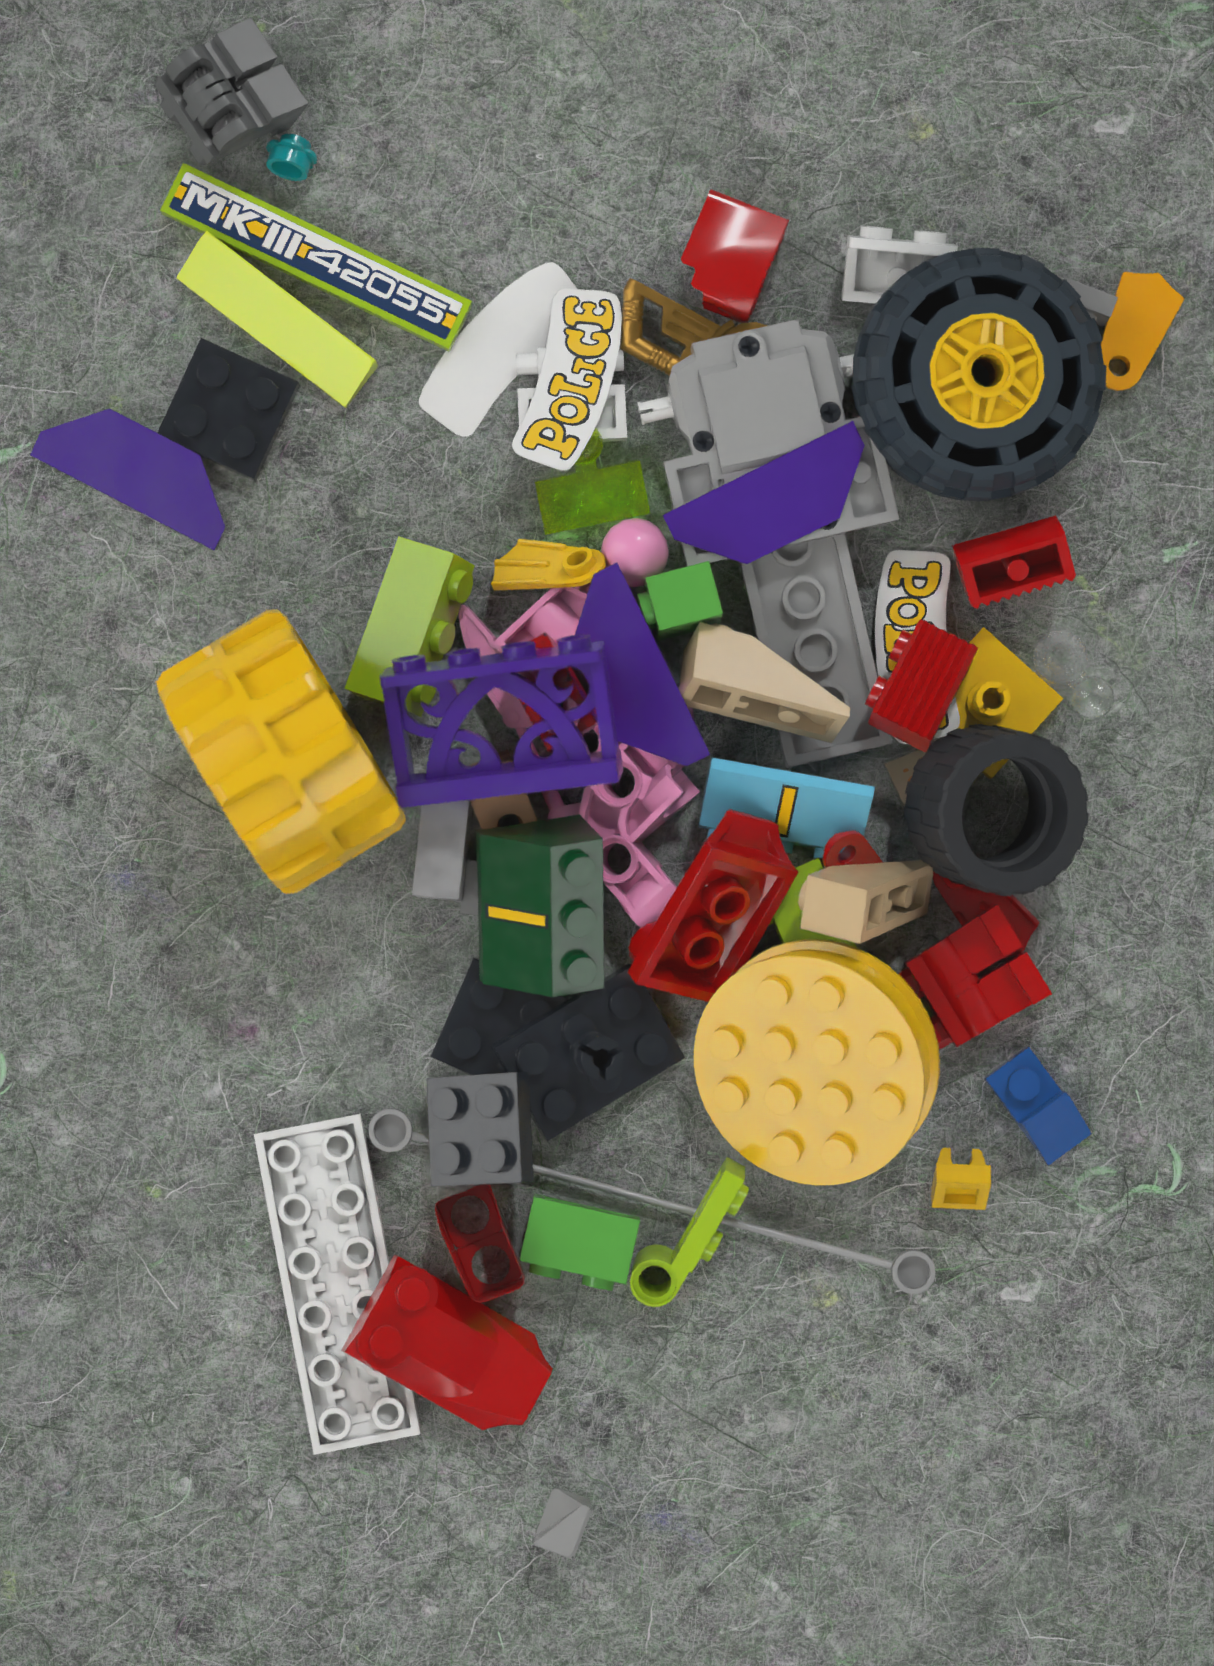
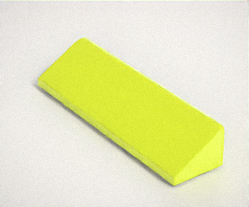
M205 231L176 277L177 280L344 408L350 404L378 368V364L373 357L208 231Z

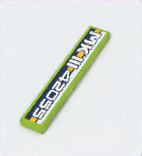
M185 163L182 164L160 209L161 214L202 234L208 231L225 245L450 352L473 305L471 300Z

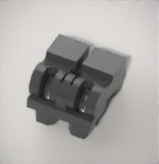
M251 17L217 33L212 40L204 44L195 45L181 53L167 66V74L160 76L154 84L163 97L160 106L171 121L180 123L190 137L191 147L189 150L199 165H208L249 146L254 139L271 133L275 136L289 130L309 104L283 64L269 69L277 59V55Z

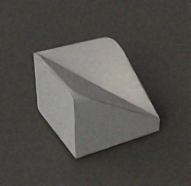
M554 1488L551 1491L536 1531L534 1545L569 1559L572 1556L575 1557L592 1512L590 1500L566 1490Z

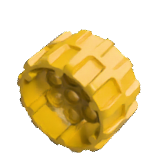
M278 609L266 610L165 670L158 678L156 684L162 704L190 757L253 858L270 881L284 894L298 893L396 833L406 822L404 811L400 808L395 793L339 698L289 619Z

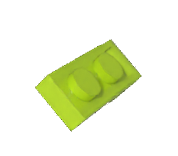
M726 1156L673 1250L664 1245L654 1244L638 1252L633 1262L630 1287L633 1295L639 1302L650 1307H660L668 1304L678 1293L688 1273L693 1272L700 1258L706 1262L710 1261L723 1236V1233L717 1230L726 1212L732 1216L737 1214L748 1194L749 1187L743 1184L745 1181L744 1165ZM659 1266L664 1268L671 1278L664 1284L653 1285L645 1281L641 1272L647 1267Z

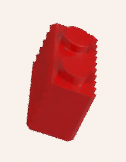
M1056 515L952 545L963 589L970 605L976 609L979 608L981 603L989 606L991 600L999 603L1002 597L1009 600L1012 594L1020 597L1023 591L1030 594L1033 588L1041 591L1044 585L1052 588L1055 582L1062 585L1065 579L1073 582L1076 577L1067 538Z
M919 619L913 633L903 629L889 656V659L897 662L888 680L878 676L865 702L866 706L873 709L868 724L926 753L975 658L978 647L922 619Z

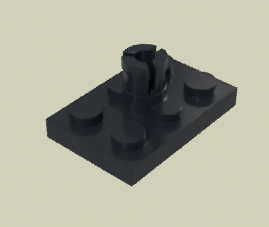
M628 963L605 977L604 989L578 993L491 1046L506 1073L529 1072L531 1118L546 1141L551 1140L685 1058L647 988L635 984L628 974L632 964Z

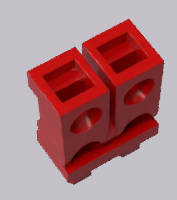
M998 904L992 905L904 962L906 969L898 973L919 999L925 997L933 1010L934 1015L929 1018L935 1031L939 1049L951 1043L955 1047H959L971 1038L987 1031L1028 1006L1034 1005L1052 995V992L1027 952L1019 953L980 978L977 973L1023 947Z

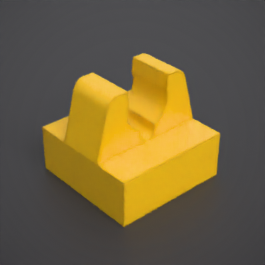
M942 1148L936 1163L931 1187V1207L986 1210L991 1188V1165H986L982 1151L980 1149H972L969 1164H953L951 1161V1148Z

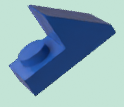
M1026 1046L984 1077V1080L1047 1165L1056 1161L1092 1134L1068 1093L1058 1087L1030 1047Z

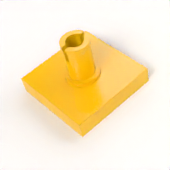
M983 627L969 642L977 646L978 650L955 696L960 715L958 728L964 729L968 728L969 725L975 724L996 725L1032 734L1064 698ZM1009 759L993 763L984 769L982 773L989 779L993 778Z

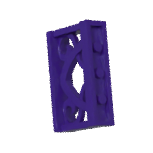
M581 634L557 639L558 647L536 649L535 642L523 641L502 646L501 654L481 656L479 648H466L448 652L447 660L426 663L425 655H409L393 659V667L386 668L379 678L384 697L397 782L395 786L400 808L619 782L623 766L621 751L618 745L605 641L591 642L590 635ZM574 667L581 670L587 676L590 683V691L580 705L565 711L559 703L565 701L570 696L574 688V682L567 688H559L554 684L553 675L562 668ZM540 669L537 674L536 684L517 673ZM475 677L459 694L451 681ZM418 685H429L438 690L440 700L437 703L427 704L422 700L420 703L426 713L433 717L442 718L439 726L420 723L410 715L406 707V697L411 689ZM495 687L522 700L543 718V720L530 726L521 736L515 749L514 762L501 763L496 749L487 739L473 731L459 729L464 718L474 705ZM596 708L602 751L590 753L579 729L573 721L584 717ZM553 729L556 735L549 736L543 740L551 744L553 753L549 757H539L534 754L531 748L532 740L538 735ZM408 732L425 738H433L426 772L414 773ZM453 741L464 742L476 747L480 752V761L474 766L462 764L460 754L466 751L467 748H451Z

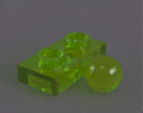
M595 428L590 440L574 464L576 472L534 480L545 535L651 514L640 460L597 468L596 460L601 455L603 439L598 429Z

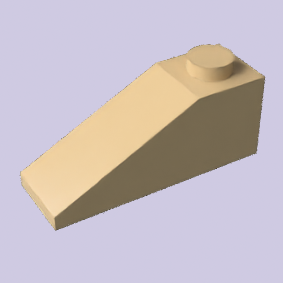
M700 622L684 649L679 691L687 707L829 743L834 741L850 717L849 706L752 635L733 631L725 625H710Z
M922 860L830 866L809 874L799 893L798 904L800 910L803 911L800 928L861 944L926 915L928 912L933 868Z

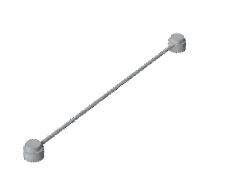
M383 1109L375 1114L370 1121L368 1129L370 1140L375 1147L382 1151H398L405 1147L410 1139L429 1144V1136L413 1132L409 1116L399 1109ZM533 1164V1173L692 1216L697 1209ZM724 1216L721 1224L890 1269L895 1285L908 1294H920L926 1291L935 1279L934 1263L925 1253L916 1249L904 1250L893 1261L727 1216Z

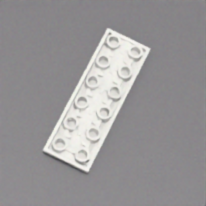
M361 1114L254 1134L313 1454L421 1434L414 1392L341 1351L390 1263Z

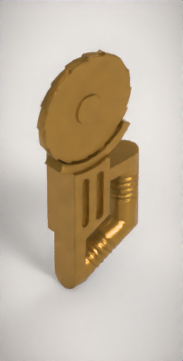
M629 278L623 290L624 302L620 350L670 376L672 366L692 354L690 349L692 343L761 328L767 325L750 322L740 323L735 326L731 319L720 326L646 285ZM644 299L662 308L661 335L685 347L681 357L673 355L668 350L642 337Z

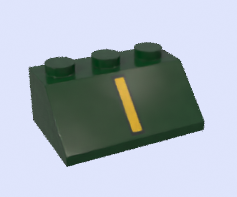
M580 814L476 830L480 981L486 985L549 997L604 989L603 838Z

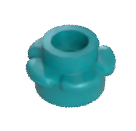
M283 134L279 141L273 139L266 145V150L270 152L266 166L272 173L281 178L291 181L305 180L309 170L313 168L314 164H317L318 158L314 151L311 150L310 142L301 136Z

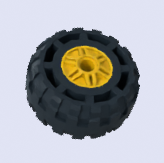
M972 248L948 252L924 261L905 273L882 294L868 314L857 339L853 357L851 387L854 405L859 417L863 420L866 434L871 437L877 449L886 458V462L895 473L912 485H916L934 495L955 500L988 501L1010 497L1032 489L1057 474L1076 456L1075 454L1091 435L1100 415L1098 412L1103 391L1106 390L1107 365H1104L1100 343L1103 340L1095 318L1092 319L1079 299L1081 298L1080 294L1066 279L1062 280L1044 267L1045 264L1024 254L1018 255L999 250L1000 248ZM973 362L980 363L986 368L989 374L987 387L981 386L974 381L971 373Z

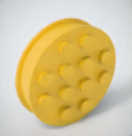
M820 939L796 940L773 946L759 953L732 975L711 997L700 1018L695 1035L693 1054L696 1083L705 1109L716 1128L736 1151L757 1167L772 1175L801 1184H844L864 1178L884 1167L901 1151L922 1126L932 1108L938 1090L940 1076L938 1042L933 1025L922 1002L905 980L891 967L875 956L844 943Z

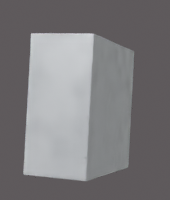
M470 801L421 806L412 895L421 898L462 901L473 812Z

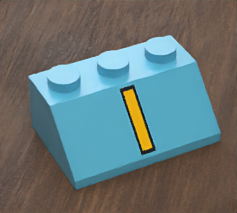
M712 758L708 766L698 828L709 829L708 839L727 810H736L771 820L778 824L780 838L787 854H792L793 846L799 845L815 848L813 858L823 860L825 845L835 834L853 830L860 832L864 836L875 787Z

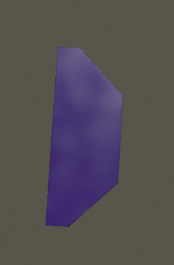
M110 408L41 431L30 454L34 458L214 551L225 529V524L201 456Z
M851 421L664 514L663 518L674 540L744 564H749L840 519L865 446L854 422Z
M618 563L595 573L575 635H590L591 642L605 641L618 741L684 766L709 756V750ZM584 674V676H585V678H586V680H587V682H588V684H589V686H590L589 680H588L587 676Z

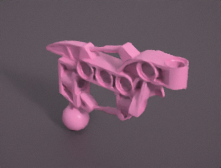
M639 518L622 520L611 527L604 537L601 547V553L606 560L605 568L618 563L630 587L644 586L646 577L661 574L666 567L669 555L667 540L662 531L650 521ZM591 582L579 587L551 588L498 638L494 636L468 606L461 605L458 617L466 648H479L481 656L501 654L502 646L506 644L530 641L544 632L556 643L559 638L575 635ZM540 669L517 673L536 684L537 674ZM496 687L487 693L498 712L502 715L505 725L515 728L519 738H521L527 728L533 724L519 699ZM570 698L563 701V709L565 711L577 707V704ZM688 707V709H689V711H690V713H691V715H692V717H693V719H694L693 708ZM579 719L573 721L576 726L578 725ZM597 724V726L594 727L593 730L597 733L599 738V746L596 752H600L602 750L599 729ZM553 729L548 730L550 733L555 734ZM532 741V742H531L532 751L534 752V754H536L537 756H539V754H538V752H537V750H536V748H535V746H534V743H533V741ZM618 741L622 766L632 772L635 780L634 789L630 795L625 798L620 797L614 792L612 783L586 786L581 803L564 805L558 790L541 791L550 810L548 819L580 814L603 838V883L619 900L620 905L629 917L642 928L644 925L658 920L677 888L676 884L661 869V863L645 847L642 841L697 796L700 791L682 771L684 765ZM617 843L625 846L631 856L630 866L622 874L616 873L608 864V853L612 846Z

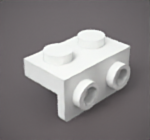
M861 226L860 236H847L841 299L842 301L877 303L882 294L905 273L924 261L948 252L958 251V246L946 243L947 233L915 230L913 240L892 239V228Z

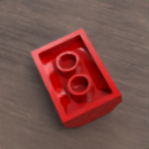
M732 809L727 810L694 859L658 920L644 925L631 938L628 948L629 956L633 963L628 970V974L635 984L709 1002L720 986L748 962L799 873L784 850L780 838L779 825L771 820Z
M394 1255L341 1349L347 1355L480 1430L504 1425L522 1426L553 1370L545 1359L534 1333L482 1303L474 1302L468 1295L398 1255Z

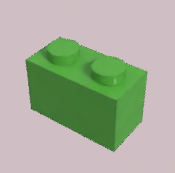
M709 561L646 577L644 592L637 594V604L649 629H655L658 641L694 632L700 622L710 625L720 624L723 616Z
M534 1194L519 1261L530 1263L528 1272L535 1275L560 1279L563 1270L583 1275L581 1282L583 1285L613 1291L615 1282L626 1285L640 1217Z

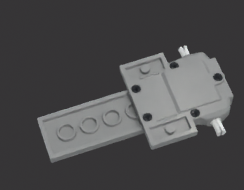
M798 319L692 343L690 348L692 354L672 366L669 381L666 384L668 396L645 402H637L639 413L653 411L640 415L642 425L673 417L676 429L687 440L691 450L690 456L663 462L673 510L851 421L854 422L865 446L840 519L749 564L741 562L739 564L757 640L850 707V717L832 743L778 730L786 768L893 744L891 735L868 724L873 709L866 706L865 702L878 677L845 533L898 521L899 515L886 458L879 452L871 437L866 434L861 417L845 419L842 406L845 391L844 378L853 376L854 354L839 357L834 342L826 332L800 329ZM681 542L686 567L709 561L711 564L730 559Z

